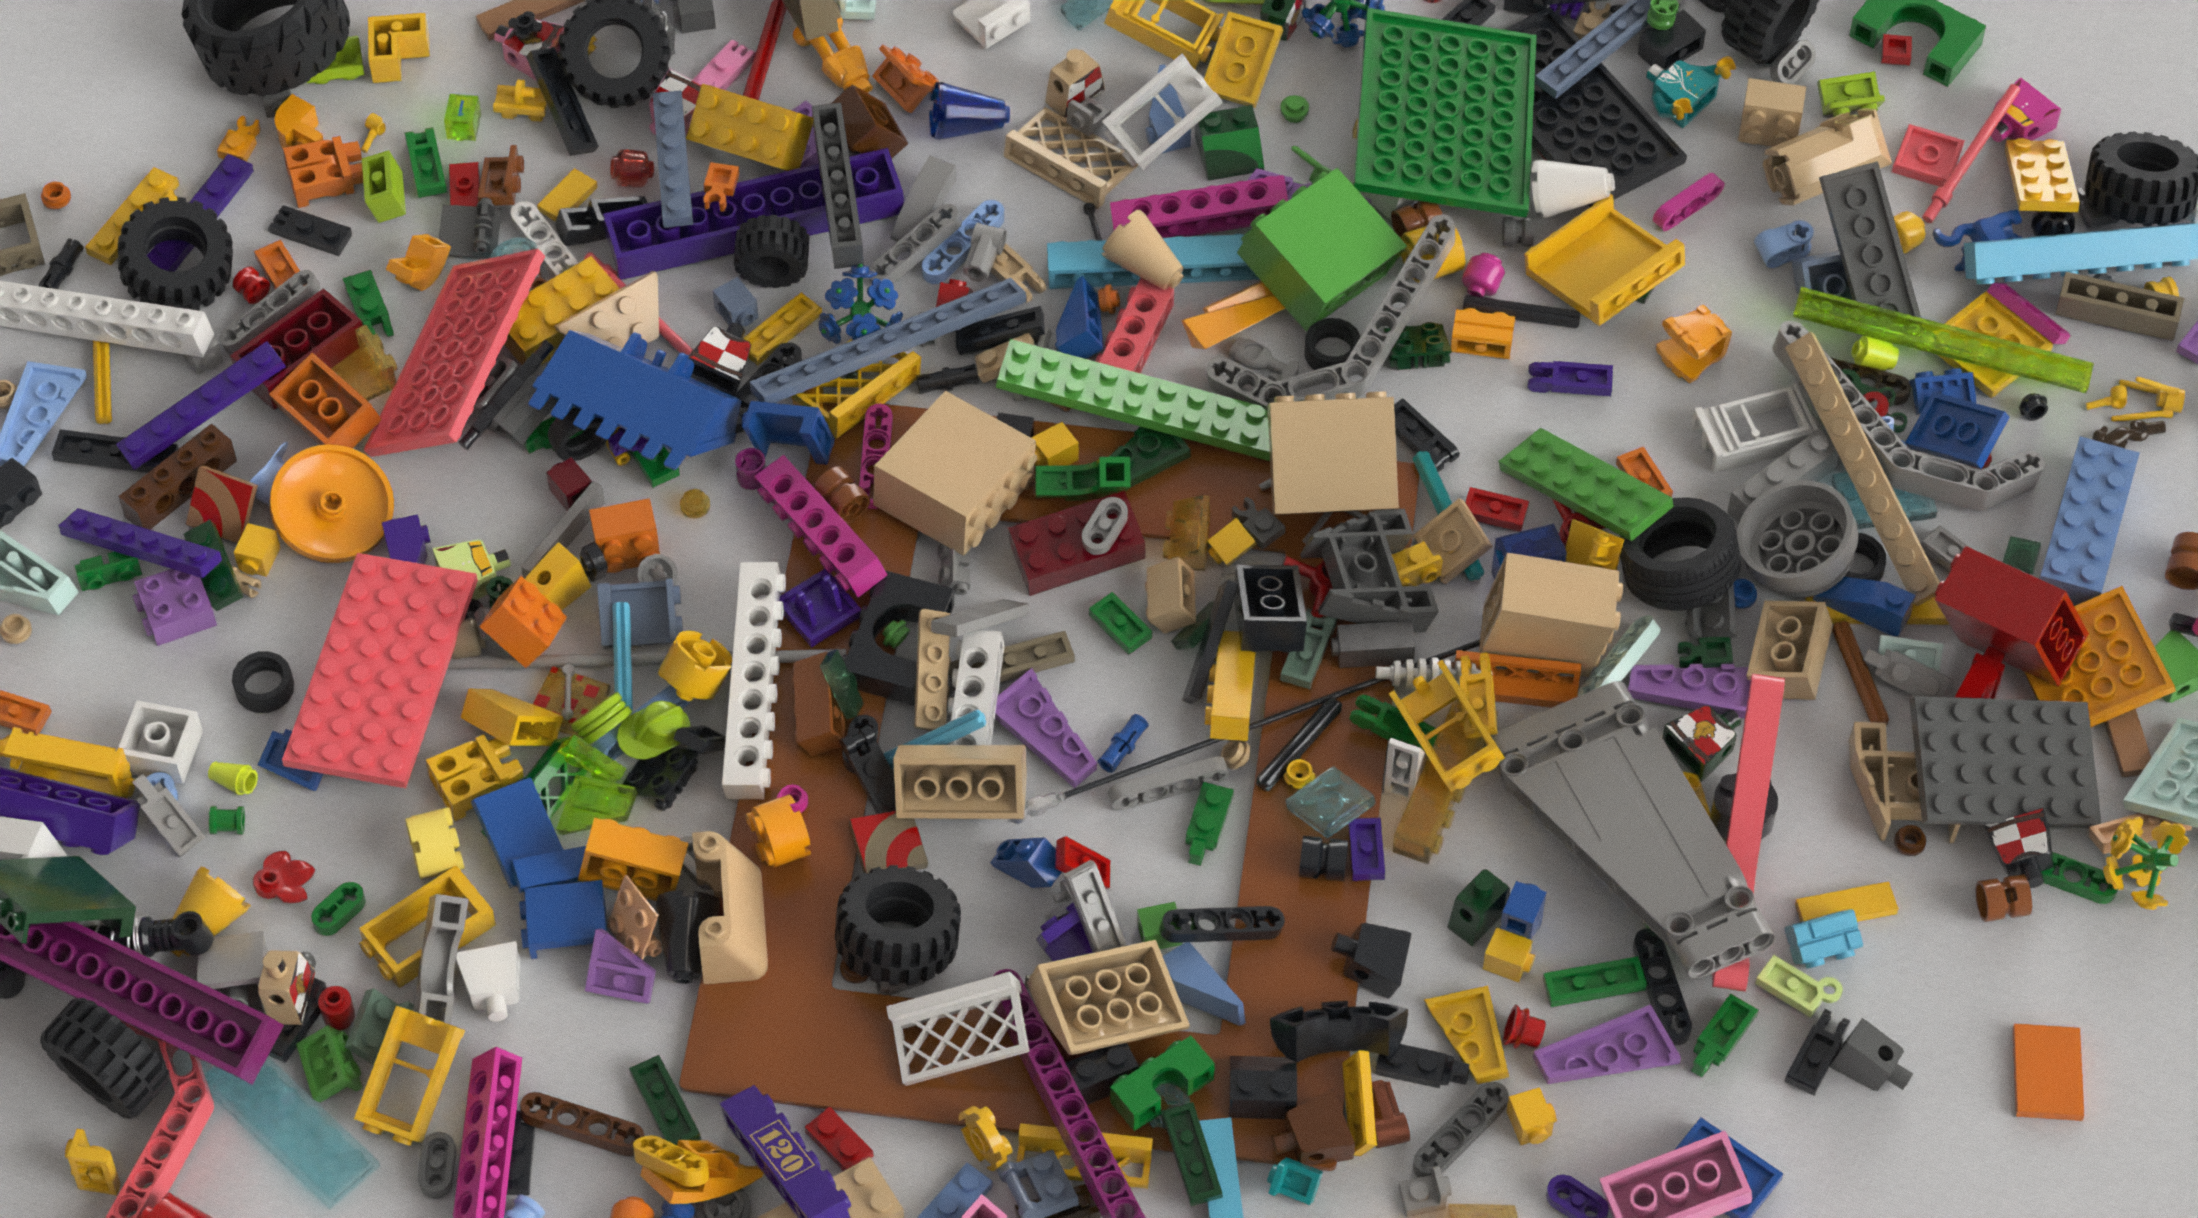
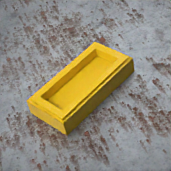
M574 168L537 204V208L540 213L556 222L559 210L561 208H578L598 188L597 181Z

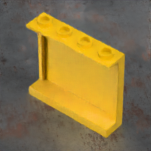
M1610 194L1608 198L1595 202L1589 209L1574 217L1569 223L1554 231L1546 239L1524 253L1525 270L1527 276L1595 324L1601 326L1684 267L1685 245L1678 239H1674L1666 245L1616 211L1614 209L1613 195Z

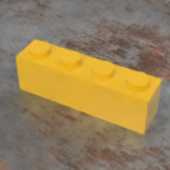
M1223 631L1214 659L1217 662L1212 665L1209 671V682H1214V685H1208L1207 703L1212 704V706H1206L1204 725H1211L1210 738L1248 741L1256 652L1241 651L1238 631Z

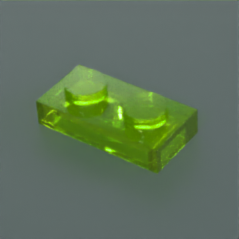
M575 735L563 741L557 751L565 757L564 759L567 763L574 767H582L591 773V777L601 784L612 785L622 778L627 769Z

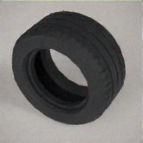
M1690 497L1672 498L1674 507L1633 541L1620 536L1624 539L1620 559L1628 589L1639 600L1657 609L1681 611L1702 607L1724 595L1739 575L1741 557L1733 520L1715 504ZM1681 546H1698L1706 549L1693 558L1678 562L1654 559L1667 550Z

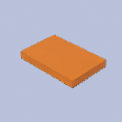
M2014 1023L2012 1032L2016 1117L2083 1121L2085 1115L2080 1028Z

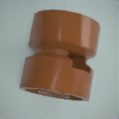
M1418 201L1416 204H1413V208L1410 205H1406L1391 212V222L1394 232L1401 238L1404 233L1425 227L1433 217L1443 214L1438 204Z
M842 466L827 470L818 478L814 485L815 490L847 524L862 516L870 504V498L867 493L855 484L854 478Z
M2179 533L2173 541L2172 556L2169 557L2165 578L2176 588L2195 590L2198 589V533Z
M2024 874L2004 877L2002 882L1997 878L1977 881L1975 888L1976 903L1980 917L1984 922L2002 920L2006 914L2010 918L2029 916L2032 913L2031 890Z

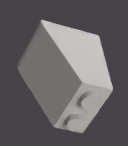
M264 931L213 937L212 946L206 952L197 956V981L267 1015L258 993V985L264 966L263 958L268 952Z

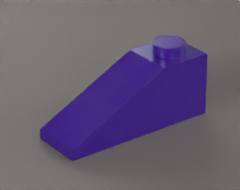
M418 514L382 522L390 559L425 564L428 556L425 544L431 543L428 527L427 525H420Z

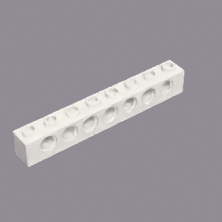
M0 281V326L198 357H204L214 336L204 311Z
M740 562L722 787L726 799H764L765 788H770L771 771L770 768H767V759H772L773 742L769 740V731L775 730V713L771 712V704L777 702V684H773L774 675H779L780 663L779 656H775L776 647H781L782 643L781 629H777L778 620H783L784 605L783 601H780V593H785L786 577L785 574H780L778 562ZM760 595H768L763 599H756ZM759 622H765L762 626H754ZM755 650H763L759 654H752ZM755 677H760V678H761L760 680H758V681H756V682H750V680H751L752 678H755ZM752 705H759V707H757L754 710L747 709ZM749 733H757L752 738H745ZM754 761V764L751 766H742L745 762Z

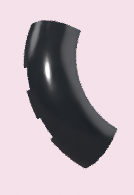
M1348 1001L1321 1002V1009L1304 1012V1008L1301 1006L1270 1018L1271 1035L1277 1048L1288 1059L1296 1063L1311 1056L1336 1051L1360 1050L1390 1056L1403 1039L1407 1027L1408 1009L1378 1002H1369V1007H1348Z

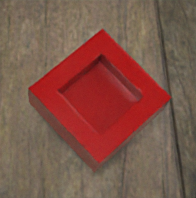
M1883 34L1881 63L1910 66L1912 36Z

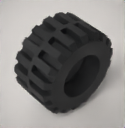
M761 215L758 218L748 219L747 223H742L736 232L734 252L736 273H739L743 280H749L750 284H757L764 288L791 286V283H798L801 278L805 277L808 270L810 237L807 234V230L800 226V223L797 221H791L784 216Z

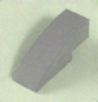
M931 155L928 157L902 206L891 233L892 240L898 242L935 209L943 205L944 198L956 181V165ZM926 234L922 235L919 241H922Z

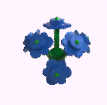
M853 265L851 270L842 272V276L857 278V289L854 287L852 279L844 278L841 282L838 280L833 281L831 289L825 293V299L831 303L833 309L837 310L840 307L844 309L850 308L849 315L836 321L831 313H821L818 326L821 335L825 339L838 344L841 342L840 326L852 320L853 322L846 326V333L852 337L853 341L881 330L879 325L886 328L901 322L903 313L900 311L893 314L889 322L871 314V307L874 305L877 307L883 306L888 310L893 309L896 305L895 300L898 299L899 295L894 290V285L889 279L881 281L875 278L872 281V285L867 289V294L871 300L868 303L863 301V278L877 276V272L869 270V266Z

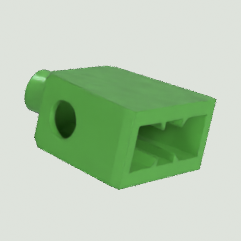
M2170 630L2155 646V649L2175 685L2176 692L2162 697L2166 702L2172 703L2198 691V649L2181 633Z

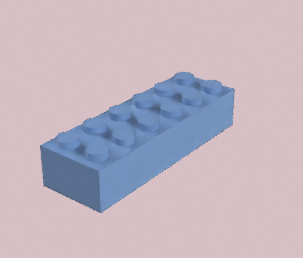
M2081 436L2073 457L2039 579L2065 590L2074 606L2097 597L2102 593L2140 452Z

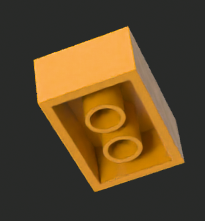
M594 818L578 881L602 880L603 887L619 891L624 876L628 875L646 899L657 901L659 894L676 891L688 842L681 841L679 838L671 835L662 836L650 833L642 827L632 828L624 826L612 819Z

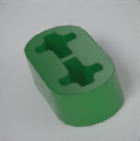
M346 882L329 894L312 911L311 919L315 931L320 935L330 936L343 928L364 908L366 900L363 888L355 882ZM347 895L349 897H353L355 895L356 900L352 901L348 899L345 901L344 897ZM323 916L326 918L332 916L333 921L330 923L326 920L321 922V918Z

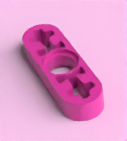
M1713 172L1705 175L1661 205L1653 216V222L1663 231L1672 229L1716 199L1724 189L1725 183Z

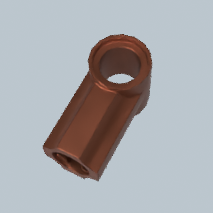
M1383 1080L1373 1081L1372 1093L1377 1141L1376 1148L1409 1142L1410 1131L1405 1114L1399 1111L1391 1083Z

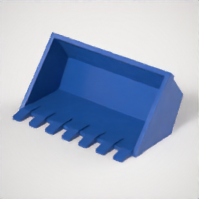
M569 330L542 374L537 377L532 385L537 390L528 402L530 407L541 410L549 398L553 397L558 402L551 411V416L563 420L569 411L576 407L581 411L573 422L575 427L586 430L595 417L603 419V422L596 431V436L608 440L617 427H621L626 431L618 444L627 450H631L640 437L646 438L649 441L642 450L641 455L647 459L654 460L664 446L671 450L664 462V466L672 470H676L686 456L693 457L735 443L737 435L735 430L741 400L692 379L694 362L688 359L689 355L680 353L670 369L662 366L666 352L660 349L657 350L653 361L644 358L647 342L641 338V334L636 332L631 334L624 347L621 348L592 334Z

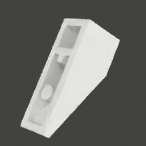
M1390 738L1384 793L1414 803L1427 773L1428 756L1421 748Z

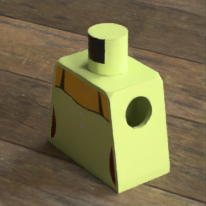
M479 539L432 549L436 567L477 574L478 581L472 599L475 600L488 595L486 586L492 578L496 577V571L511 567L505 549L488 555L483 541Z

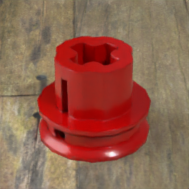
M1515 1004L1509 1013L1504 1027L1502 1044L1508 1045L1510 1043L1515 1049L1520 1044L1537 1049L1544 1035L1545 1020L1529 1016L1528 1008L1521 1010Z

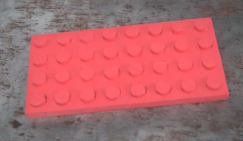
M538 248L454 265L380 414L382 421L374 427L363 449L370 457L457 442L462 435V430L468 417L474 410V405L480 392L485 387L486 379L496 364V358L507 341V335L518 318V312L529 294V289L540 271L545 255Z
M357 553L282 758L284 767L406 789L456 645L459 628L465 619L478 581L476 573Z

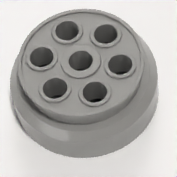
M1797 480L1779 484L1759 495L1748 506L1741 517L1737 530V539L1744 563L1750 574L1759 583L1781 595L1801 598L1823 593L1843 579L1854 559V553L1858 544V527L1847 500L1840 492L1821 482Z

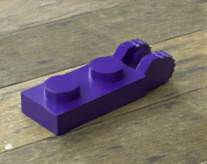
M1553 361V363L1534 362L1528 366V372L1533 378L1529 379L1527 387L1532 392L1546 393L1551 390V392L1611 397L1613 365Z

